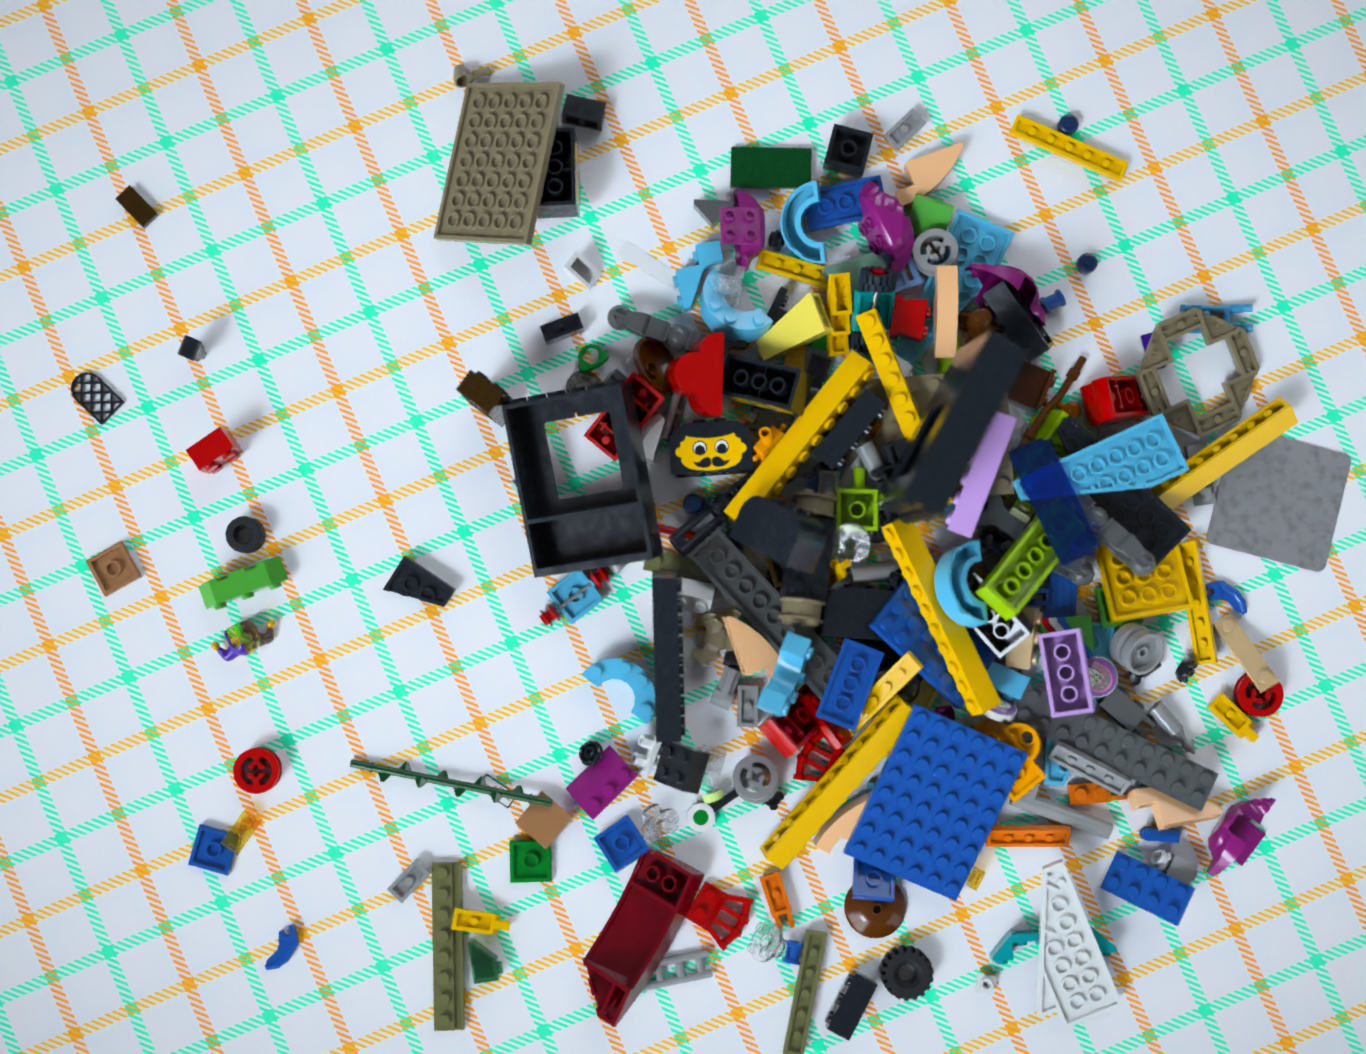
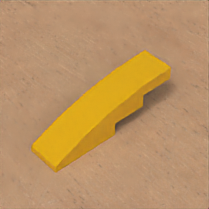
M850 272L829 274L826 312L833 332L826 335L827 356L848 355V335L851 334L849 314H852Z

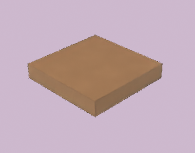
M120 541L86 560L105 597L143 577L124 541Z
M543 791L538 794V796L550 798ZM552 800L551 807L531 803L515 824L548 850L574 817Z

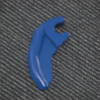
M1224 581L1205 584L1206 589H1212V594L1207 596L1208 600L1227 601L1237 613H1247L1246 601L1239 590Z
M294 924L288 926L291 931L290 935L285 934L283 929L279 931L278 949L266 960V970L278 969L290 961L299 945L298 931Z

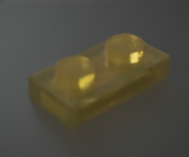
M245 808L220 844L238 855L263 819Z

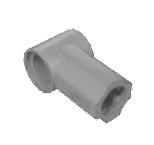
M725 666L709 703L729 710L741 672Z

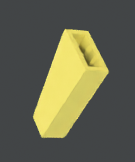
M810 292L805 295L757 341L758 353L763 361H774L833 332L820 294Z

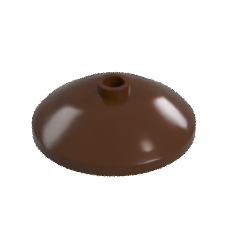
M644 337L638 340L633 349V361L638 374L660 393H671L672 391L665 382V370L669 362L674 359L662 343L654 338Z
M896 883L894 902L853 899L851 886L844 900V912L848 923L857 933L868 938H883L895 932L902 924L906 914V901ZM876 905L880 906V911L874 912L873 907Z

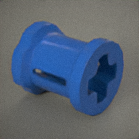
M1056 289L1053 294L1046 298H1039L1040 305L1044 308L1046 314H1050L1051 310L1059 306L1063 307L1066 305V300L1059 289Z
M786 940L787 947L782 961L800 965L799 955L804 944L794 940Z

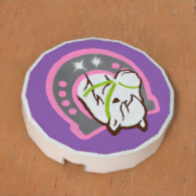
M1095 656L1087 658L1093 696L1098 698L1107 696L1117 685L1118 673L1116 667L1104 657Z
M997 693L1002 703L983 715L996 721L1003 722V719H1007V722L1012 721L1017 713L1016 705L1012 701L1001 697L1002 694Z

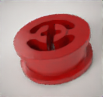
M1247 673L1242 675L1236 681L1233 688V699L1236 706L1244 714L1253 717H1266L1274 714L1282 705L1284 698L1281 683L1279 682L1260 693V698H1256L1255 695L1258 694L1257 691L1259 690L1255 685H1252L1253 688H1248L1246 691L1247 686L1252 680ZM1270 699L1269 703L1261 709L1252 707V703L1263 704L1264 701Z
M255 747L244 751L238 756L233 767V776L236 784L243 791L251 794H260L272 789L279 782L282 775L280 758L274 751L265 747ZM252 757L253 762L248 765L247 769H253L257 766L258 769L269 768L262 758L268 760L272 772L270 779L266 783H263L262 779L268 775V772H261L259 774L257 772H249L247 776L253 780V783L248 781L244 773V767L249 758Z

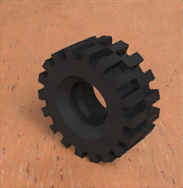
M900 945V948H892L893 951L887 952L885 954L886 958L881 961L880 977L885 988L891 995H894L897 999L902 998L904 1001H909V999L917 1000V997L920 995L923 997L925 995L924 992L930 990V983H933L934 980L932 977L934 969L931 966L930 960L920 949H916L911 945L909 947ZM908 964L914 968V976L910 980H903L899 977L898 971L902 965Z

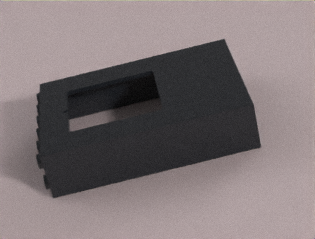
M993 331L985 333L957 350L876 502L881 505L880 509L888 514L893 512L899 515L898 519L906 524L943 516L1029 354L1028 351Z
M624 379L606 382L607 386H605V383L586 386L587 390H585V386L566 389L567 394L565 390L547 393V397L546 393L528 396L527 398L507 400L508 404L501 406L534 578L652 560L663 554L632 382L625 383ZM609 412L623 489L560 499L554 477L545 423L576 417L575 413H577V417Z

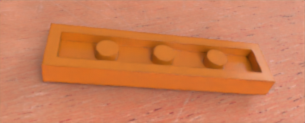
M993 825L985 843L986 847H1069L1071 829L1070 825Z

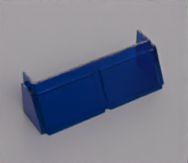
M1038 438L1008 451V454L1058 561L1062 566H1067L1098 552L1097 547L1103 545V543H1099L1051 443L1053 440Z

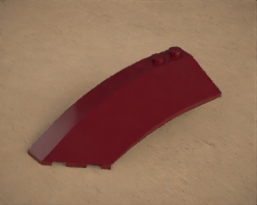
M651 847L650 851L638 859L611 916L585 958H582L584 967L586 966L588 970L591 994L595 997L597 1017L612 1027H616L658 968L678 933L705 875L689 864Z

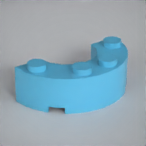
M816 180L801 185L789 196L781 211L780 228L785 243L797 256L813 263H828L826 243L811 239L803 226L804 215L807 209L813 204L821 202L819 181Z
M713 269L705 279L700 296V313L705 324L714 333L723 332L724 339L729 341L746 340L747 343L759 340L771 329L773 320L759 308L749 312H742L730 307L724 298L729 281Z
M980 540L970 541L949 549L938 561L934 573L936 598L942 609L953 621L970 628L988 623L986 602L975 598L967 584V572L970 566L982 561Z
M789 631L787 632L780 648L778 662L767 687L763 688L756 704L758 709L779 717L788 714L790 704H795L798 692L796 691L798 686H802L805 681L806 674L803 672L807 660L811 659L814 648H811L810 639Z
M609 658L592 664L581 674L597 687L610 679H618L627 683L632 688L635 696L634 707L631 713L644 723H649L655 710V688L649 675L639 665L622 658Z

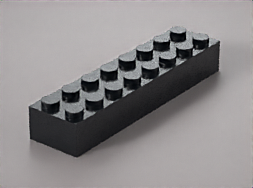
M677 569L652 570L656 742H681V735H685V717H681V715H685L684 697H680V695H684V677H680V674H684L683 657H679V654H683V636H679V633H683L682 616H678V613H682V596H678V592H682V577L677 575Z

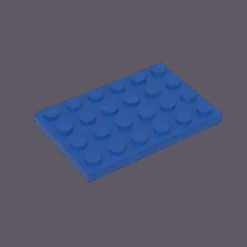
M904 578L869 624V627L901 657L910 651L924 666L918 673L956 709L961 708L965 701L956 687L952 674L948 671L945 659L939 652L938 645L929 631V626L920 612L916 599L911 594L907 580ZM965 627L987 671L997 655L972 628Z

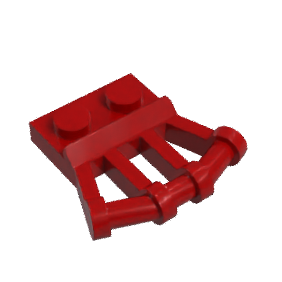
M819 728L818 732L804 744L801 753L797 754L796 773L793 774V779L818 782L846 750L843 748L836 750L822 729ZM824 737L834 751L831 755L815 746V744ZM811 750L829 759L825 767L807 758ZM805 763L820 770L822 774L820 776L804 775Z
M705 881L685 918L707 930L719 947L725 951L728 948L727 945L736 938L741 937L743 933L741 931L745 924L748 925L750 921V907L754 899L728 894ZM725 901L743 903L741 914L725 905ZM720 910L738 919L735 927L717 917ZM715 922L730 931V933L721 939L711 925Z

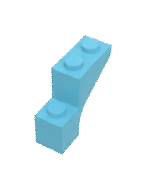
M719 240L695 245V251L692 252L694 264L698 263V265L676 269V276H672L674 287H679L680 295L677 296L679 308L683 307L684 313L692 309L703 274L711 267L723 264Z

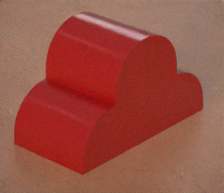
M723 332L699 338L693 343L689 353L672 359L665 370V382L668 388L676 395L688 397V402L693 412L704 418L722 416Z
M633 371L625 383L632 382L640 430H642L650 419L659 412L667 397ZM602 412L583 436L616 462L618 455L610 413Z
M1136 375L1105 376L1079 388L1089 428L1102 427L1150 415L1136 381Z
M806 684L796 691L798 692L795 704H790L786 716L779 717L770 714L758 726V729L785 758L799 751L820 728L800 701L804 695L812 691Z

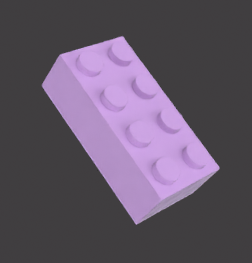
M1077 628L1039 634L1038 640L1051 717L1096 712L1082 629Z

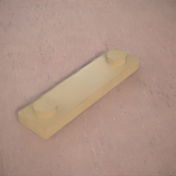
M1231 613L1213 623L1214 629L1260 693L1279 683L1276 675Z

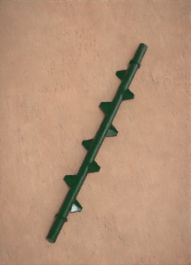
M351 759L350 767L367 770L370 773L377 772L381 782H385L392 775L415 780L418 788L423 787L426 783L452 787L456 797H460L468 790L491 795L493 803H497L502 798L528 802V804L533 803L548 807L552 805L553 799L536 796L533 793L526 794L520 785L512 791L487 786L483 776H480L475 783L448 778L447 771L445 770L437 776L412 771L410 763L407 761L400 768Z

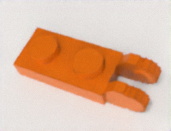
M1094 782L1067 784L1069 805L1112 802L1111 800L1127 799V794L1122 796L1117 794L1111 795V791Z
M779 871L760 876L764 894L778 931H783L779 915L785 913L787 914L789 926L791 928L795 927L791 914L792 909Z

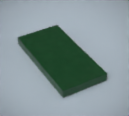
M731 147L730 188L797 189L801 185L811 182L812 148Z

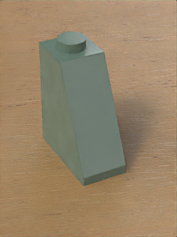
M872 252L827 266L822 270L821 275L828 281L829 274L850 272L851 300H853L855 289H860L858 287L860 269L862 267L865 268V266H881V268H884L886 263L881 256H876Z

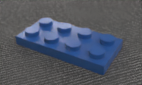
M877 175L819 187L821 202L813 204L805 213L809 232L860 222L863 215L859 193L869 180L880 187L881 192H884L881 176Z
M845 638L815 716L855 731L884 653Z
M1118 850L1100 886L1101 889L1178 927L1196 888Z

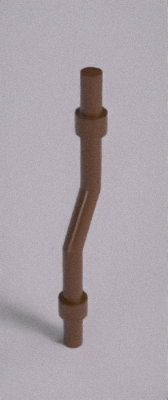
M1080 356L1073 368L1068 370L1066 379L1056 395L1041 409L1030 428H1027L1024 432V438L1017 447V452L1023 454L1030 442L1035 440L1038 435L1037 431L1047 415L1064 398L1072 383L1079 378L1080 371L1087 361L1085 357Z

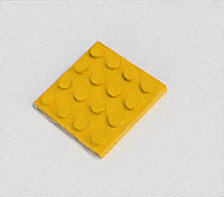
M1102 542L1093 543L1092 546L1111 623L1192 610L1194 608L1178 544L1155 567L1151 574L1138 576L1131 571L1129 566L1114 557L1112 552Z

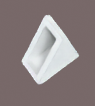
M576 250L563 266L565 273L589 290H591L602 275Z

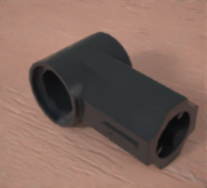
M185 335L177 354L198 362L201 359H205L207 352L201 341Z

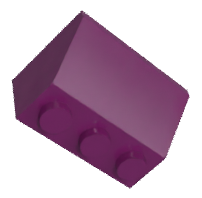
M609 745L603 751L601 761L594 766H588L565 789L576 803L594 820L638 776V773Z

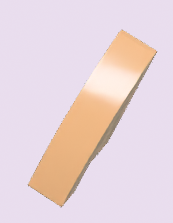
M963 142L905 162L903 168L910 186L895 191L893 195L904 209L912 206L916 193L927 196L945 179L964 147Z
M937 265L935 270V294L932 300L935 358H954L958 328V265Z
M722 616L742 675L748 676L766 669L769 680H771L779 658L777 652L758 632L747 624L731 616Z
M1150 787L1133 789L1127 794L1131 810L1151 807L1158 831L1213 820L1223 814L1220 808L1206 801L1202 811H1199Z
M871 792L852 800L828 819L813 839L815 847L830 854L839 837L848 841Z

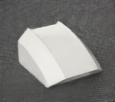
M660 412L653 416L641 430L646 462L651 464L655 462L662 439L661 433L665 424V420Z

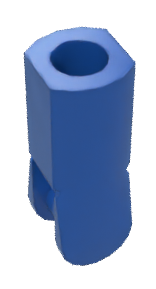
M1143 827L1139 832L1140 837L1146 841L1179 843L1180 831L1178 829L1169 828L1158 831V828Z

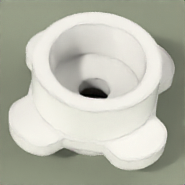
M1157 849L1151 855V865L1158 867L1159 871L1164 870L1169 865L1172 854L1166 853L1164 849Z
M978 973L974 990L977 993L983 992L989 996L995 993L994 984L997 982V978L994 975L988 976L984 973Z

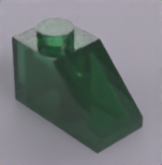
M470 939L468 941L474 984L499 980L501 974L504 973L502 961H498V956L477 940Z

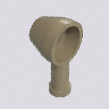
M459 64L453 70L454 83L459 88H465L467 83H473L474 79L491 76L489 66L470 71L465 65Z

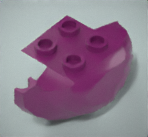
M869 180L859 193L863 218L858 223V229L860 234L867 239L870 251L876 256H880L883 252L892 259L888 266L898 274L904 270L909 262L914 246V231L910 216H905L904 207L895 197L881 192L880 187Z
M735 188L733 193L734 207H719L721 244H734L735 261L738 271L746 272L751 261L758 257L765 248V215L763 208L755 198Z
M973 263L964 269L965 271L970 270L971 277H978L983 285L974 300L981 308H987L983 302V294L1005 279L1019 291L1041 325L1046 326L1044 308L1038 304V286L1027 273L1012 266L999 264L994 266ZM990 309L992 313V319L997 323V321L994 318L996 314L992 309Z
M1262 798L1240 801L1231 805L1226 810L1208 838V848L1212 855V861L1206 870L1209 875L1213 877L1221 873L1234 861L1243 866L1266 835L1250 821L1253 819L1260 825L1264 815L1268 813L1276 799Z

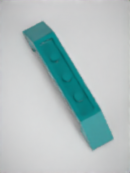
M1090 926L1103 957L1111 956V953L1117 952V947ZM1040 929L1008 931L989 953V958L995 961L996 964H1007L1008 960H1014L1012 943H1015L1016 946H1025L1027 942L1035 941V944H1039Z

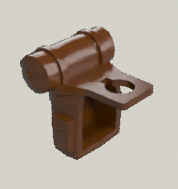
M987 308L965 311L958 315L960 327L968 330V339L965 341V345L989 331L996 333H1007L1008 331L1003 326L991 323L992 313Z

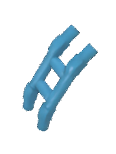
M1253 304L1180 305V312L1191 308H1198L1209 315L1210 313H1222V320L1227 321L1229 324L1230 314L1253 312ZM1253 324L1233 325L1245 329L1246 332L1254 331ZM1198 328L1189 333L1201 334L1200 328Z

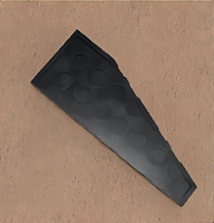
M1071 414L1055 429L1068 456L1099 442ZM1149 488L1089 494L1093 501L1096 502L1095 506L1106 510L1109 520L1113 518L1125 530L1132 533L1146 551L1153 554L1156 566L1192 530Z

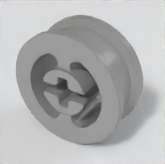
M937 228L929 229L920 234L913 246V258L917 269L926 276L935 277L937 265H956L958 261V244L954 236L946 230ZM926 244H928L926 248V254L921 255L922 249ZM932 249L936 253L939 252V257L942 261L945 259L946 251H950L951 254L944 263L940 264L939 257L935 253L932 254Z
M750 755L743 758L737 763L733 771L735 790L739 797L748 803L761 804L769 801L776 794L779 787V776L776 766L770 759L762 755ZM756 767L764 768L771 775L768 786H765L766 779L762 770ZM747 772L746 779L750 789L757 792L748 791L743 787L741 779L744 773ZM756 776V778L759 779V782L753 780V777Z

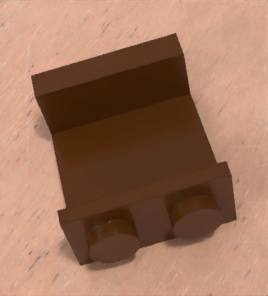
M1025 361L1008 392V398L1035 410L1040 409L1041 406L1044 407L1049 399V395H1046L1049 387L1053 388L1057 379L1054 376L1056 370L1048 371Z

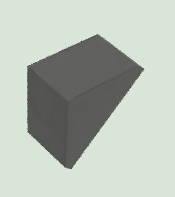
M694 199L693 208L712 229L720 222L719 207H734V201Z

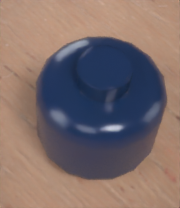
M1072 114L1062 116L1057 123L1058 132L1067 136L1073 135L1078 129V119Z
M1091 253L1082 254L1076 261V269L1081 274H1091L1097 267V258Z
M689 494L683 500V508L689 514H696L703 507L702 498L697 494Z

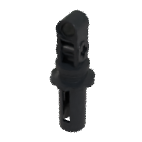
M754 472L746 474L723 494L720 492L715 494L713 500L710 501L704 497L702 499L703 508L668 537L672 546L682 556L687 554L717 527L729 528L727 521L729 517L725 514L724 510ZM709 514L714 517L713 520L688 541L683 538L685 534Z

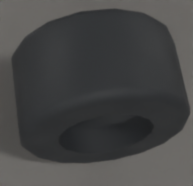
M247 516L233 519L228 524L225 532L228 545L234 551L245 554L259 550L266 538L262 523L257 519ZM243 527H249L253 531V538L248 543H243L238 538V533Z

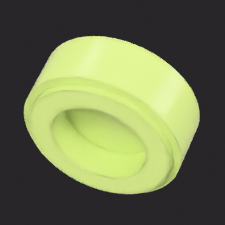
M722 789L704 794L702 797L704 803H711L722 799L724 795Z

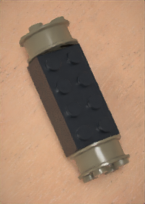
M802 489V492L793 493L797 510L803 508L810 511V516L819 520L824 525L826 542L813 574L783 565L779 597L780 601H782L781 614L777 616V618L782 619V624L794 625V623L799 622L802 623L801 626L809 628L823 624L821 611L822 607L826 605L824 602H826L836 516L833 513L834 505L838 503L834 493L822 492V494L814 493L812 489Z

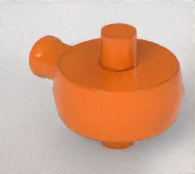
M1071 401L1065 404L1059 402L1056 405L1057 408L1069 415L1071 414L1075 419L1081 414V407L1076 402Z

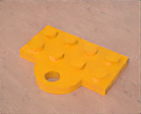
M985 717L973 727L977 731L1028 753L1008 795L1014 803L1047 778V775L1034 761L1041 751V738L1032 726L1025 723H1014L1006 726L1002 721ZM1026 731L1031 732L1033 735V740L1029 744L1023 740V734Z

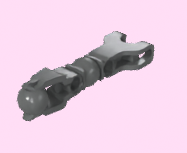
M624 305L612 307L607 315L609 325L615 330H627L641 338H654L664 345L666 342L674 350L684 349L688 353L696 340L707 336L693 330L689 332L683 325L676 324L671 326L672 323L647 313L631 311ZM724 339L723 370L728 350L732 348L745 350L749 347L750 342L746 343V340H736V342Z
M1057 456V457L1052 461V463H1054V462H1056V461H1058V460H1060V459H1063V458L1060 457V456ZM1088 494L1054 497L1078 519L1082 520L1087 530L1096 532L1095 536L1112 552L1113 556L1129 566L1134 574L1147 576L1154 571L1156 561L1153 554L1146 551L1137 538L1125 530L1113 518L1109 520L1106 510L1095 506L1096 502ZM1045 498L1041 500L1044 502H1049L1054 498Z
M989 495L975 531L990 529L1014 543L1027 526L1025 522L1009 513L1010 511L1003 505L1001 495ZM1068 548L1051 570L1070 579L1073 584L1078 586L1090 584L1095 576L1093 566L1089 562L1084 561L1070 548Z

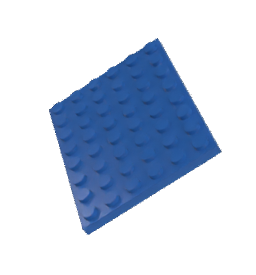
M914 703L843 849V853L956 901L1028 753Z

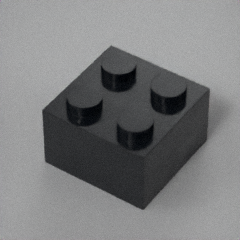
M834 123L822 169L862 178L873 133Z
M664 742L653 780L683 792L699 794L710 754L682 743Z

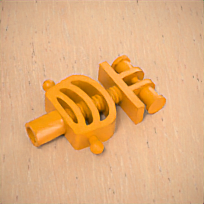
M782 423L779 429L772 426L771 428L762 427L759 430L761 439L753 447V462L759 459V465H761L785 435L782 432L787 427L785 423Z

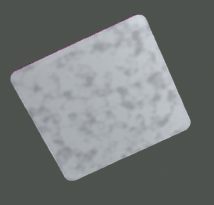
M1282 437L1275 438L1221 476L1216 503L1213 507L1206 536L1208 542L1220 547L1315 572L1324 570L1351 465L1350 457L1343 453Z

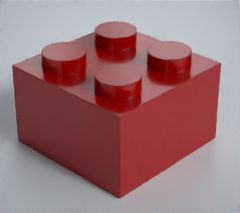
M218 427L187 448L186 452L199 471L216 474L223 469L225 463L237 460L243 450L230 431Z

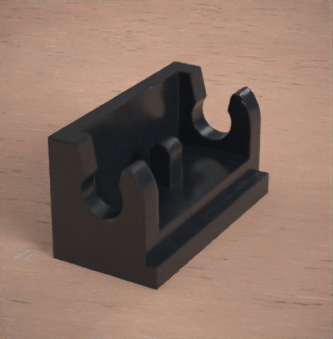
M567 94L562 111V123L602 131L606 114V102Z
M578 312L540 326L546 345L585 332Z

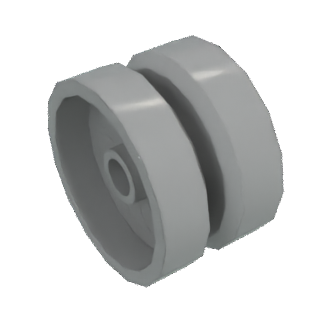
M1130 622L1121 626L1114 633L1110 641L1109 652L1112 659L1124 666L1128 671L1136 675H1143L1152 671L1159 664L1164 652V643L1159 635L1148 630L1142 624Z

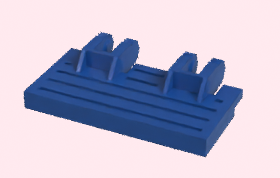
M1072 543L1069 548L1079 556V548ZM1051 571L1048 588H1038L1034 592V594L1044 593L1043 601L1029 599L1026 605L1043 606V609H1040V612L1043 613V618L1076 616L1077 585L1073 584L1070 579Z

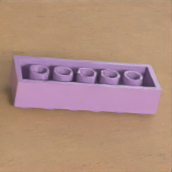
M998 411L970 463V471H966L960 484L964 486L962 492L958 491L954 498L953 504L956 507L954 511L951 510L946 519L945 523L949 524L947 530L972 538L1018 418Z

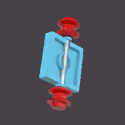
M605 567L598 568V571L595 573L590 571V580L582 571L570 573L546 592L556 606L547 604L548 610L545 612L540 610V619L546 626L548 624L553 626L552 621L555 619L560 621L559 613L562 612L572 625L604 600L594 586L596 584L598 587L603 588L602 582L605 580L610 582L608 579L611 576Z

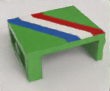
M1092 615L1042 619V623L1038 626V632L1041 634L1081 628L1086 656L1095 657Z

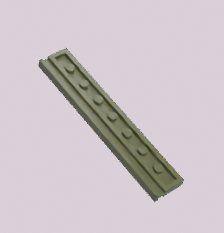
M432 862L434 1031L465 1030L464 933L460 930L451 929L454 907L463 908L462 862Z

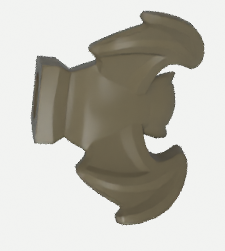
M714 613L702 614L695 621L696 626L706 627V631L699 629L700 631L697 636V646L705 645L702 650L695 647L692 648L693 658L703 665H710V661L721 657L719 653L721 650L733 651L728 633L722 630L725 625L714 617L716 615Z

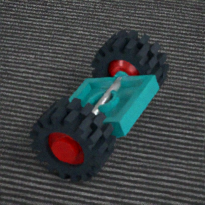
M865 266V268L862 267L860 269L858 283L860 289H855L850 329L852 330L850 347L853 350L870 354L855 316L875 308L878 310L885 329H890L896 291V271L888 270L886 267L881 268V266Z

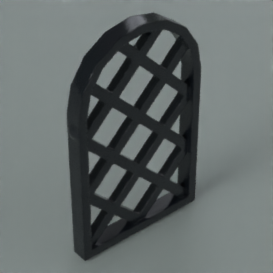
M81 373L72 381V396L102 426L125 403L102 378L93 373ZM90 375V382H83V376ZM93 376L96 377L99 381H93ZM75 384H80V392H74ZM83 384H90L89 392H83ZM93 384H100V391H93ZM103 385L110 391H103ZM75 394H80V400L76 397ZM83 394H90V401L83 402ZM93 394H100V401H93ZM103 394H110V401H103ZM113 394H114L120 401H113ZM115 403H120V404L113 410V404H115ZM84 404H90V410ZM93 404H100V411H93ZM103 404H110V411H103ZM94 414H100V420ZM103 414H109V415L103 420Z

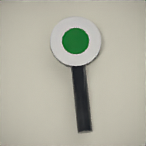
M732 790L711 806L705 803L692 805L686 814L689 827L697 832L709 830L715 822V812L739 796L736 790Z

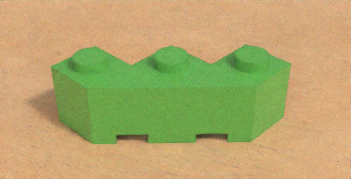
M278 556L255 563L251 567L233 571L221 578H214L198 587L206 609L215 608V610H220L227 607L226 603L240 597L243 600L250 599L255 596V592L267 587L270 590L277 589L282 586V582L288 580V576L281 557Z

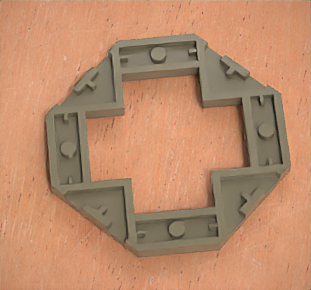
M1191 308L1155 325L1135 378L1151 416L1155 417L1162 413L1167 423L1197 436L1204 437L1240 421L1243 405L1248 400L1253 387L1251 386L1252 382L1258 374L1260 366L1245 329L1233 326L1216 316L1206 314L1198 308ZM1200 328L1206 346L1225 339L1239 376L1221 383L1228 403L1196 417L1189 399H1185L1172 406L1170 405L1157 369L1174 361L1167 344L1168 341Z

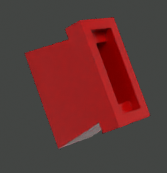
M895 295L889 339L897 340L899 336L922 343V338H927L928 326L925 325V319L930 318L931 313L928 299L904 300V296Z

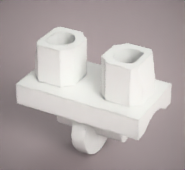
M650 732V735L640 734L638 745L645 748L642 754L634 752L631 757V762L648 774H650L653 765H658L663 748L662 742H656V733Z

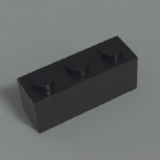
M853 970L852 974H847L843 983L846 986L842 992L839 991L834 1000L836 1005L833 1011H828L824 1020L827 1030L850 1041L878 986L875 980L856 970Z

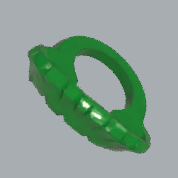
M595 344L584 346L578 354V369L582 372H588L599 368L609 359L608 351L602 350L600 346ZM589 348L598 351V361L594 364L583 360V353Z

